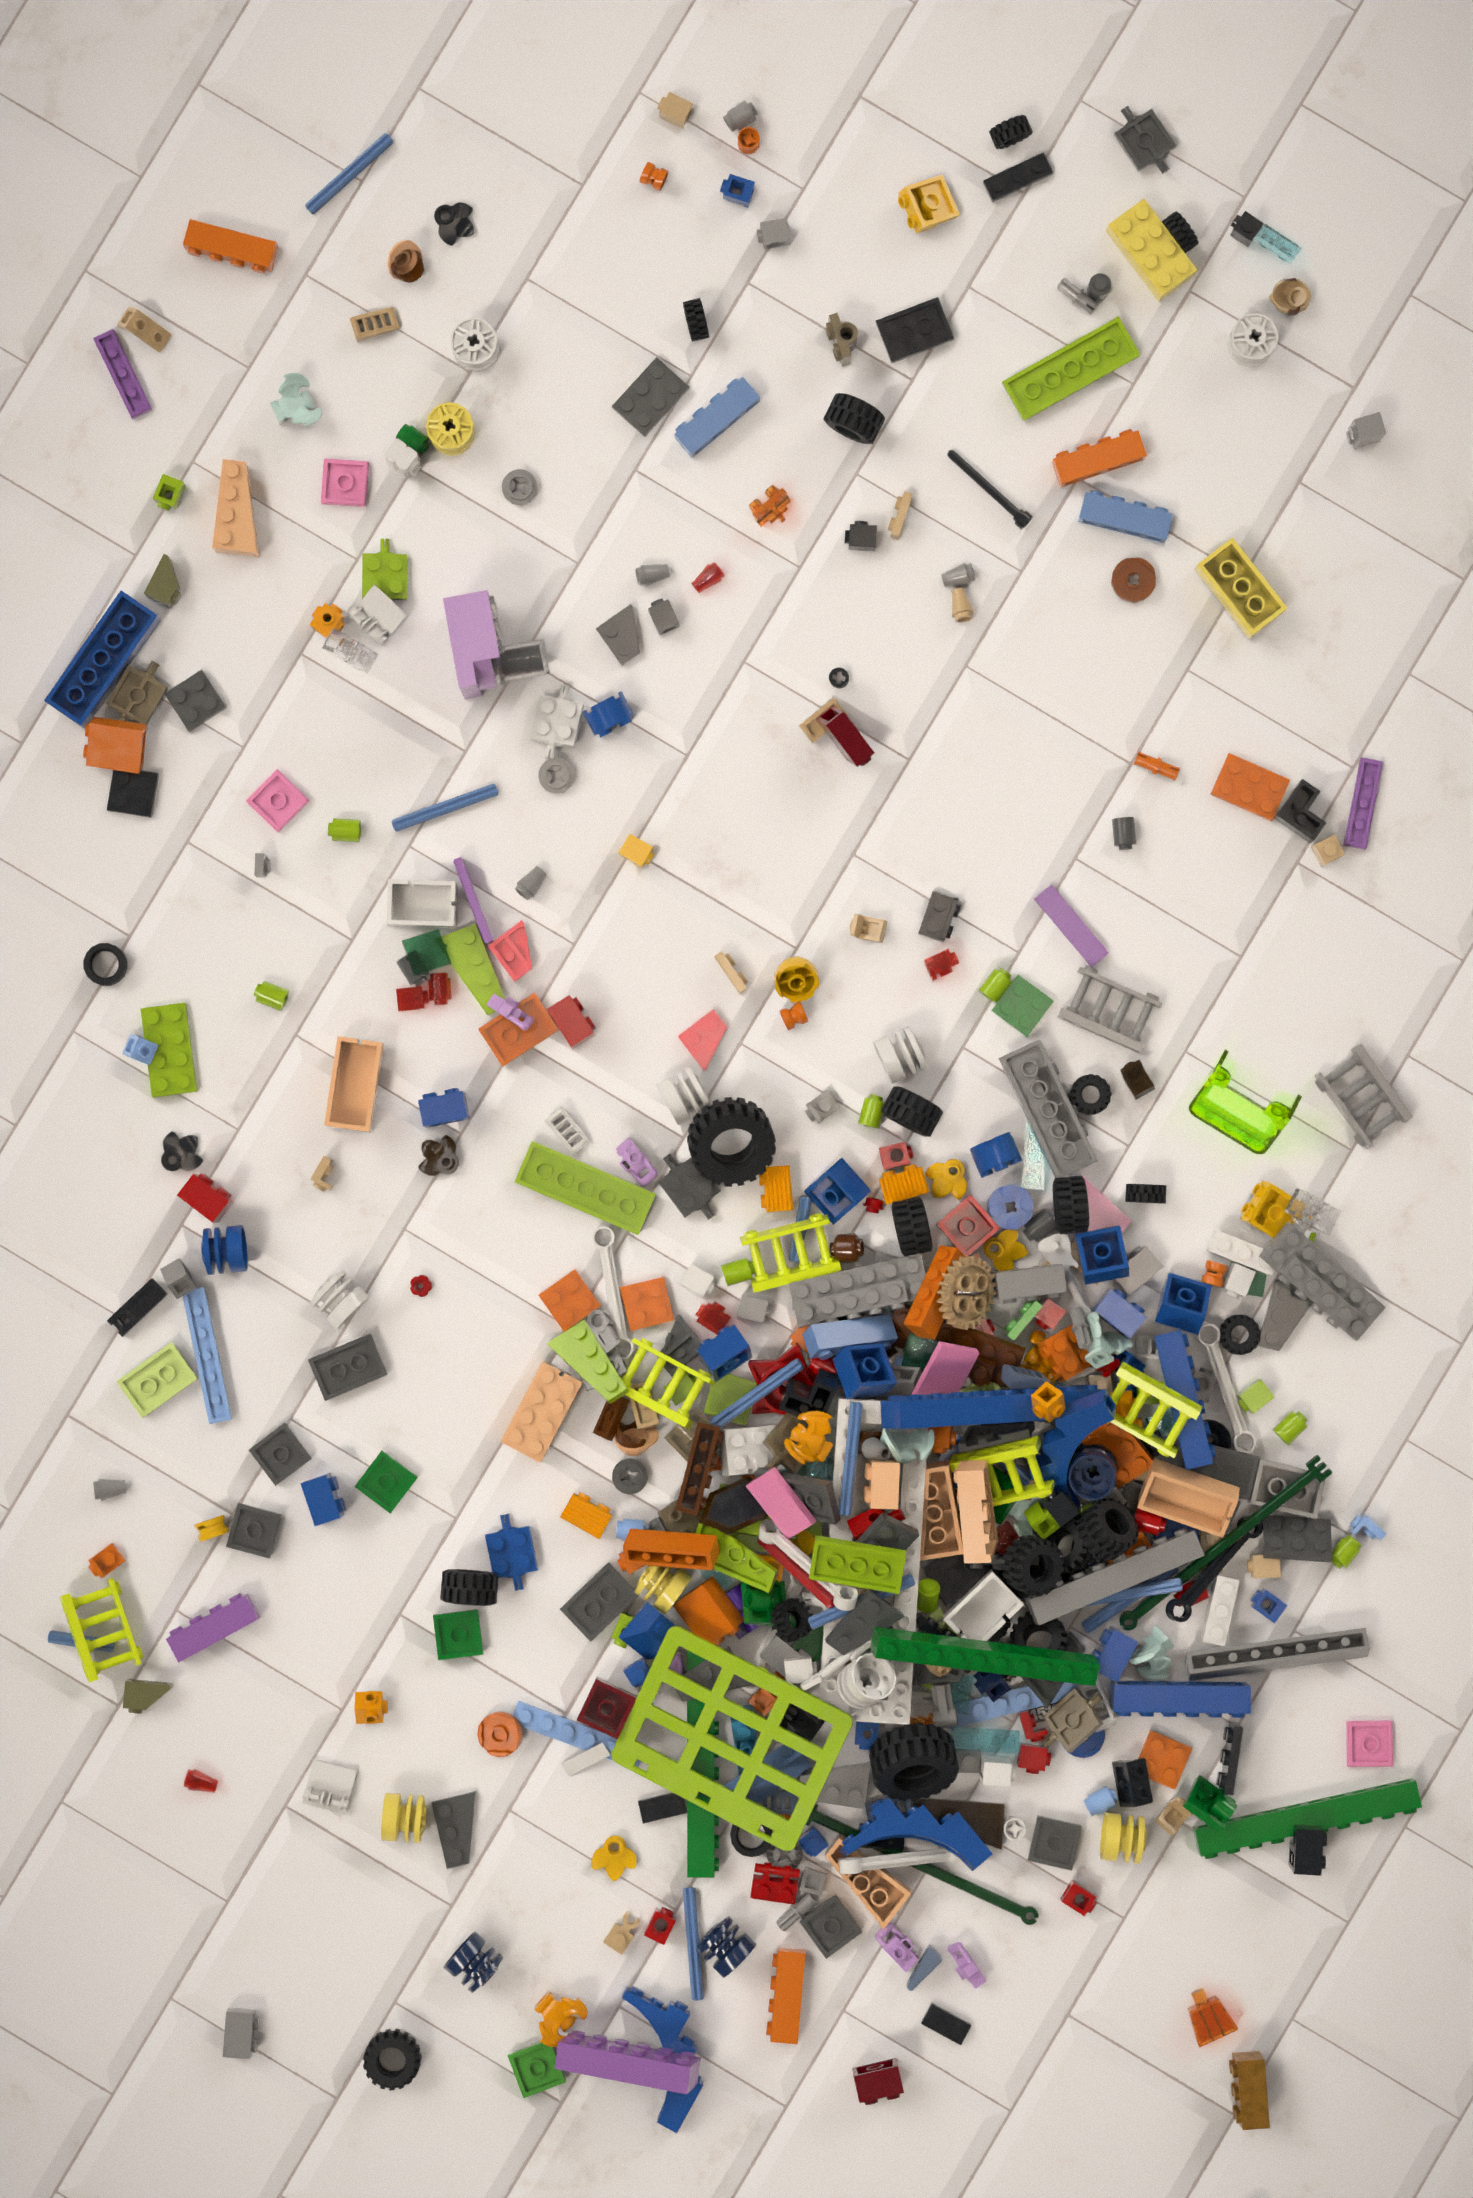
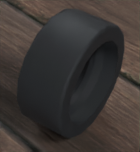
M99 943L92 946L86 952L83 960V969L86 976L92 982L102 986H112L120 982L125 976L128 969L127 958L124 952L117 946L109 943ZM103 951L113 953L118 959L119 967L117 972L108 978L98 976L92 968L94 957Z
M732 1824L730 1831L731 1843L741 1855L747 1857L760 1856L771 1846L770 1843L763 1841L758 1847H745L741 1844L738 1837L740 1827ZM762 1825L765 1834L771 1836L773 1833L772 1829Z

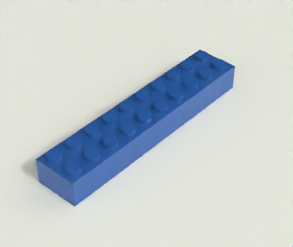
M1097 1385L1054 1386L1064 1394L1065 1404L1104 1390L1097 1389ZM1038 1388L930 1393L926 1395L912 1394L909 1396L895 1395L888 1396L889 1400L880 1401L881 1427L886 1429L1042 1421L1045 1419L1038 1418L1032 1410L1031 1395Z

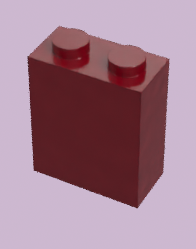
M832 705L816 718L847 761L858 767L859 765H866L872 759L871 756L875 752L844 711Z

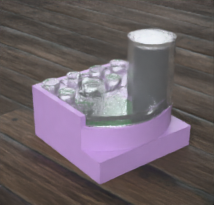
M488 590L443 598L458 686L464 699L482 696L481 690L497 688L498 686L506 685L508 681L550 674L544 639L503 646V634L498 621L500 619L498 607L494 596H490Z

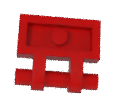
M768 1862L764 1864L755 1863L754 1872L763 1873V1875L753 1874L750 1898L795 1905L798 1880H791L790 1877L799 1879L800 1869L791 1868L792 1866L788 1865L784 1867L772 1866ZM770 1874L783 1876V1878L771 1877Z

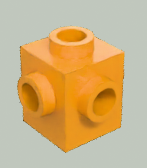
M326 603L322 607L319 605L313 612L312 617L314 619L309 625L330 641L335 633L339 634L345 626L343 622L345 618L341 614L343 610L333 603L331 606Z
M1046 1381L1031 1395L1034 1414L1040 1419L1044 1418L1049 1423L1055 1418L1060 1417L1066 1409L1064 1394Z
M382 1691L355 1692L354 1711L356 1724L383 1723L384 1714H388V1701L383 1700Z

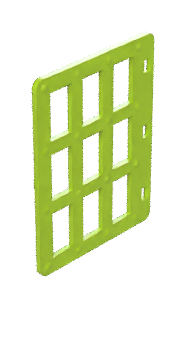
M672 1626L664 1637L633 1708L612 1750L611 1756L615 1763L784 1851H791L797 1845L852 1728L853 1717L840 1708L768 1672V1669L762 1666L758 1667L680 1626ZM679 1646L722 1667L712 1690L669 1669ZM734 1675L778 1696L767 1719L725 1698ZM663 1682L705 1703L695 1726L653 1705ZM790 1703L833 1725L823 1748L780 1726ZM718 1711L761 1732L751 1755L708 1733ZM646 1718L688 1739L679 1762L636 1740ZM773 1739L817 1761L806 1784L763 1762ZM701 1746L744 1768L734 1791L691 1769ZM637 1760L649 1765L647 1771L635 1766ZM756 1776L800 1797L790 1819L746 1798ZM699 1792L711 1797L709 1804L696 1798ZM761 1825L774 1830L772 1835L769 1836L759 1831Z

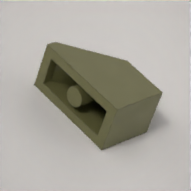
M163 554L144 594L146 597L171 609L172 605H176L181 597L179 592L181 588L171 559L168 555Z
M127 1679L124 1688L123 1708L128 1709L129 1713L140 1714L142 1710L149 1708L173 1688V1683Z

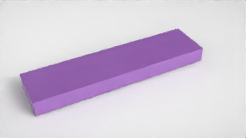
M114 329L94 337L95 344L132 420L151 411L150 403Z
M1360 758L1343 846L1363 850L1367 848L1383 761Z
M461 857L453 859L484 943L487 945L491 944L494 940Z
M1052 884L1034 898L1036 903L1090 967H1093L1109 954Z

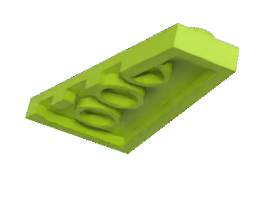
M476 924L434 939L487 1015L495 1013L496 1011L486 1004L493 994L503 999L505 997Z
M585 1319L546 1343L610 1404L629 1392Z
M698 1524L695 1534L717 1535L720 1554L714 1570L769 1593L772 1591L779 1570L732 1535L722 1533L720 1530L710 1526Z

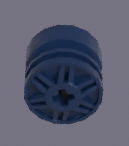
M1097 1444L1085 1445L1076 1451L1071 1460L1068 1476L1070 1487L1075 1494L1083 1499L1094 1501L1103 1499L1111 1493L1115 1487L1118 1470L1117 1460L1113 1453L1106 1447ZM1093 1466H1096L1097 1470L1091 1472L1090 1469H1092Z
M729 1916L716 1923L703 1936L701 1943L696 1948L699 1954H702L708 1948L710 1949L704 1956L706 1961L715 1955L718 1957L713 1968L723 1978L736 1969L756 1946V1943L746 1933L738 1938L735 1937L740 1928L737 1924L728 1930L733 1922Z
M476 1931L460 1945L443 1966L453 1977H456L463 1971L465 1973L461 1982L463 1986L472 1979L473 1982L468 1987L471 1993L489 1981L498 1970L499 1964L503 1959L500 1953L492 1960L490 1959L495 1951L493 1947L485 1953L481 1951L486 1940Z

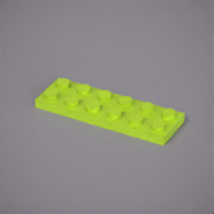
M1118 316L1002 381V385L1024 422L1139 358L1140 353Z
M534 1141L531 1142L514 1181L517 1184L636 1235H639L656 1196L653 1192Z

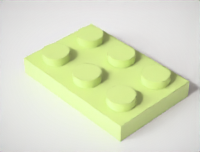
M171 1342L116 1382L140 1416L144 1418L199 1378L174 1343Z

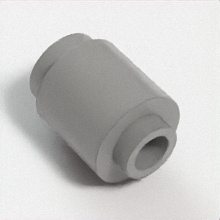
M744 100L727 111L723 119L730 131L734 132L756 120L755 115L758 113L751 102L747 103Z

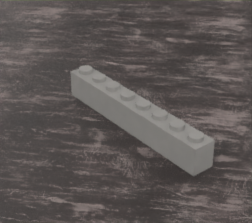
M1186 1527L1174 1532L1175 1536L1157 1538L1151 1546H1138L1133 1549L1134 1553L1125 1556V1553H1123L1113 1562L1106 1565L1104 1562L1095 1564L1091 1567L1092 1570L1084 1573V1571L1076 1572L1071 1575L1072 1579L1063 1582V1579H1061L1060 1582L1057 1581V1587L1050 1589V1593L1047 1595L1044 1593L1043 1596L1039 1597L1030 1595L1025 1600L1034 1623L1037 1625L1044 1624L1205 1556L1195 1530H1187Z
M1366 1628L1191 1651L1186 1652L1185 1663L1188 1680L1195 1681L1368 1657L1370 1647Z

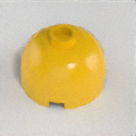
M799 956L789 957L783 960L775 971V990L780 997L783 998L784 996L791 1002L805 1001L814 995V991L819 987L817 969L806 958Z

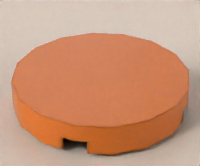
M502 1711L492 1712L486 1716L479 1724L477 1732L481 1747H484L487 1753L496 1757H505L516 1751L521 1744L523 1735L521 1725L517 1719L509 1713Z

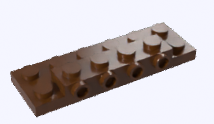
M905 1304V1308L894 1311L892 1321L898 1339L892 1346L905 1350L904 1355L909 1356L912 1362L920 1363L923 1361L928 1363L939 1341L975 1348L980 1354L967 1378L972 1379L973 1384L977 1386H984L985 1384L989 1386L990 1382L1009 1388L1001 1380L1003 1365L1020 1367L1026 1347L976 1329L954 1328L952 1325L947 1324V1319H944L935 1340L917 1337L903 1324L911 1305Z

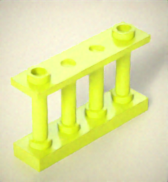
M813 1214L807 1220L760 1232L750 1230L745 1232L744 1236H740L742 1246L749 1244L756 1271L755 1278L751 1279L754 1293L841 1271L840 1262L830 1255L823 1225L830 1224L827 1214ZM811 1228H815L822 1256L820 1261L811 1263L808 1260L801 1232ZM793 1233L800 1264H798V1267L790 1269L786 1265L779 1236ZM771 1239L778 1266L777 1272L772 1274L765 1272L758 1242Z
M633 1338L632 1342L639 1346L627 1368V1372L621 1378L629 1391L625 1396L690 1430L694 1422L688 1419L690 1416L688 1413L704 1383L706 1382L714 1386L715 1382L710 1379L711 1374L702 1369H699L697 1372L652 1348L653 1343L644 1338H641L640 1341ZM648 1351L656 1355L658 1359L643 1387L636 1391L630 1388L632 1385L630 1382ZM667 1361L678 1368L661 1399L658 1398L656 1402L649 1398L651 1395L650 1391ZM685 1372L697 1377L682 1407L678 1408L675 1412L669 1409L671 1405L669 1402Z
M1122 1362L1116 1373L1120 1381L1111 1396L1112 1400L1117 1405L1127 1386L1131 1384L1137 1386L1140 1393L1125 1418L1115 1413L1114 1420L1110 1422L1154 1446L1163 1456L1175 1458L1179 1449L1174 1446L1176 1439L1188 1419H1197L1203 1406ZM1153 1395L1160 1399V1404L1146 1429L1133 1422L1147 1397ZM1172 1406L1179 1410L1180 1416L1166 1440H1163L1153 1433L1168 1407L1171 1408Z
M1039 1436L953 1454L949 1464L951 1471L954 1472V1470H957L960 1461L987 1460L993 1506L1034 1497L1045 1498L1052 1494L1055 1485L1054 1480L1044 1481L1035 1456L1038 1454L1041 1446ZM1020 1457L1027 1458L1035 1484L1022 1485L1014 1459ZM1003 1462L1006 1464L1014 1488L1001 1491L993 1463Z
M113 1578L106 1580L108 1587L77 1598L75 1596L71 1597L70 1593L59 1596L87 1682L89 1683L99 1680L97 1675L100 1674V1671L130 1660L134 1661L135 1666L142 1664L140 1660L143 1659L140 1646L135 1645L119 1598L122 1591L118 1581L114 1582ZM110 1595L112 1596L115 1605L114 1609L86 1619H78L76 1610L79 1609V1606ZM119 1617L123 1630L92 1641L89 1639L85 1640L83 1631H86V1628ZM126 1638L129 1652L98 1663L97 1661H92L90 1653L93 1652V1649Z

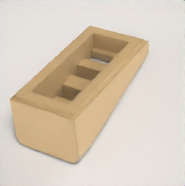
M393 307L350 318L357 342L400 329ZM384 315H389L392 325L387 326ZM378 317L381 319L382 328H378L376 321ZM368 320L372 321L373 330L369 329ZM363 322L365 332H361L358 323Z

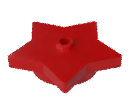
M795 1343L777 1359L749 1360L748 1362L757 1385L796 1358L802 1362L804 1367L803 1370L791 1377L792 1379L812 1386L816 1376L812 1373V1370L808 1369L799 1343ZM782 1384L753 1405L752 1414L778 1413L785 1415L787 1412L779 1410L786 1387Z

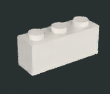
M1213 1231L1206 1249L1207 1252L1267 1276H1272L1274 1269L1259 1257L1264 1248L1221 1231Z
M1218 1574L1213 1580L1200 1635L1202 1642L1225 1647L1240 1582L1237 1578Z
M980 1754L979 1778L983 1785L1010 1787V1782L1015 1781V1767L1010 1762L1008 1756Z

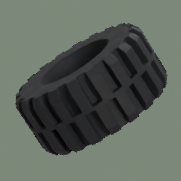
M725 1097V1101L721 1102L718 1099L712 1101L713 1105L709 1107L705 1105L701 1108V1114H695L693 1117L694 1124L691 1123L688 1128L687 1143L694 1166L698 1172H701L702 1177L706 1180L711 1178L712 1183L716 1185L724 1183L725 1187H732V1184H737L738 1186L745 1185L744 1182L748 1180L753 1182L757 1179L756 1176L758 1174L763 1175L767 1171L765 1166L771 1165L773 1161L772 1155L776 1152V1139L769 1118L766 1117L762 1108H757V1105L752 1101L746 1103L745 1098L738 1097L737 1100H732V1097ZM742 1129L752 1135L749 1144L738 1153L723 1155L711 1149L715 1138L724 1131Z
M916 1723L915 1725L904 1724L903 1727H894L891 1731L884 1732L881 1738L878 1737L869 1751L874 1785L882 1794L892 1799L898 1798L903 1801L911 1799L913 1801L918 1800V1798H929L933 1794L937 1795L943 1789L946 1790L950 1787L959 1772L952 1736L942 1727H936L934 1724L928 1723L924 1725L923 1723Z

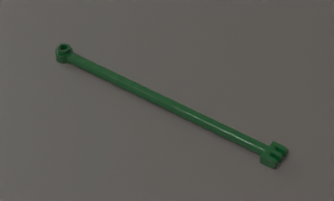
M1319 1455L1314 1456L1306 1463L1309 1470L1204 1553L1205 1556L1193 1561L1172 1579L1181 1578L1182 1584H1184L1314 1479L1317 1478L1320 1483L1332 1474L1331 1469L1328 1468L1321 1473L1327 1465L1325 1462H1321L1315 1466L1321 1458ZM1171 1593L1150 1596L1132 1611L1123 1612L1119 1617L1120 1626L1123 1625L1124 1630H1133L1136 1628L1137 1622L1141 1617ZM1127 1619L1133 1621L1131 1625H1126L1124 1622Z
M815 1804L806 1823L809 1826L811 1821L846 1837L851 1834L854 1837L858 1835L857 1829L816 1811L818 1804ZM874 1849L884 1855L905 1852L898 1850ZM931 1863L910 1865L912 1868L1021 1917V1920L1027 1925L1037 1922L1034 1918H1038L1039 1914L1033 1906L1024 1907ZM1032 1912L1034 1918L1027 1920L1025 1918L1026 1914Z

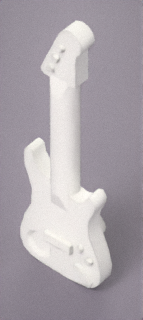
M1059 1233L1049 1236L1040 1241L1038 1249L1051 1265H1064L1065 1280L1077 1307L1083 1309L1086 1320L1087 1315L1092 1313V1311L1086 1305L1070 1269V1266H1075L1076 1268L1079 1266L1071 1254L1070 1238L1067 1234Z
M872 1638L847 1654L839 1656L811 1678L802 1682L801 1688L807 1690L815 1686L849 1660L854 1661L870 1648Z

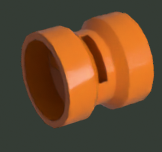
M745 127L739 131L738 148L744 154L755 153L759 148V133L752 127Z
M647 162L639 182L645 185L650 184L654 189L661 191L669 171L664 168L658 169L655 167V164Z
M800 1002L793 1004L790 1010L787 1008L779 1010L788 1031L793 1029L796 1023L805 1024L809 1022Z
M1207 1260L1205 1264L1206 1273L1202 1275L1201 1282L1222 1288L1224 1284L1223 1275L1227 1273L1228 1266Z

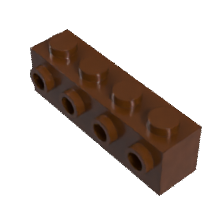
M702 1420L698 1421L675 1510L696 1516L699 1510L704 1511L707 1498L703 1497L705 1488H710L713 1477L709 1475L710 1467H715L718 1454L714 1453L716 1444L721 1445L724 1432L720 1431L721 1425Z

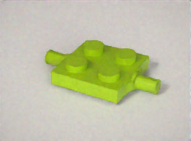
M384 538L380 539V552L375 554L362 553V599L375 584L392 601L407 600V554L389 552L390 539L386 538L385 547Z

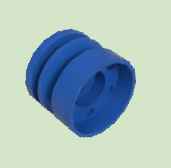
M243 1225L227 1226L226 1237H222L219 1227L214 1229V1238L210 1228L203 1229L201 1253L208 1275L215 1274V1264L219 1274H224L225 1263H228L231 1273L247 1271L248 1253Z

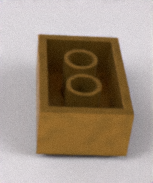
M1259 2051L1232 2053L1233 2060H1229V2070L1234 2078V2082L1231 2083V2094L1236 2101V2105L1232 2106L1233 2118L1236 2119V2124H1239L1242 2130L1270 2128L1265 2059Z

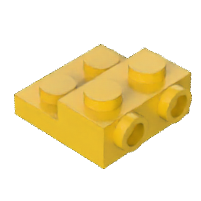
M942 174L905 186L898 193V204L902 209L905 208L908 214L907 224L910 229L915 230L916 234L935 228L938 224L955 219L960 215Z
M1262 1180L1261 1183H1257L1252 1190L1254 1196L1250 1203L1247 1202L1243 1205L1241 1209V1214L1243 1215L1240 1219L1274 1238L1287 1221L1291 1224L1295 1222L1304 1204L1275 1185Z

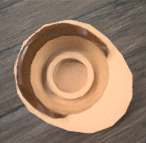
M400 241L390 251L387 266L389 273L394 279L411 283L417 281L424 272L423 256L421 250L413 241Z
M636 1421L628 1425L620 1422L614 1436L615 1444L627 1456H638L646 1452L649 1447L657 1442L659 1433L655 1427L639 1431Z

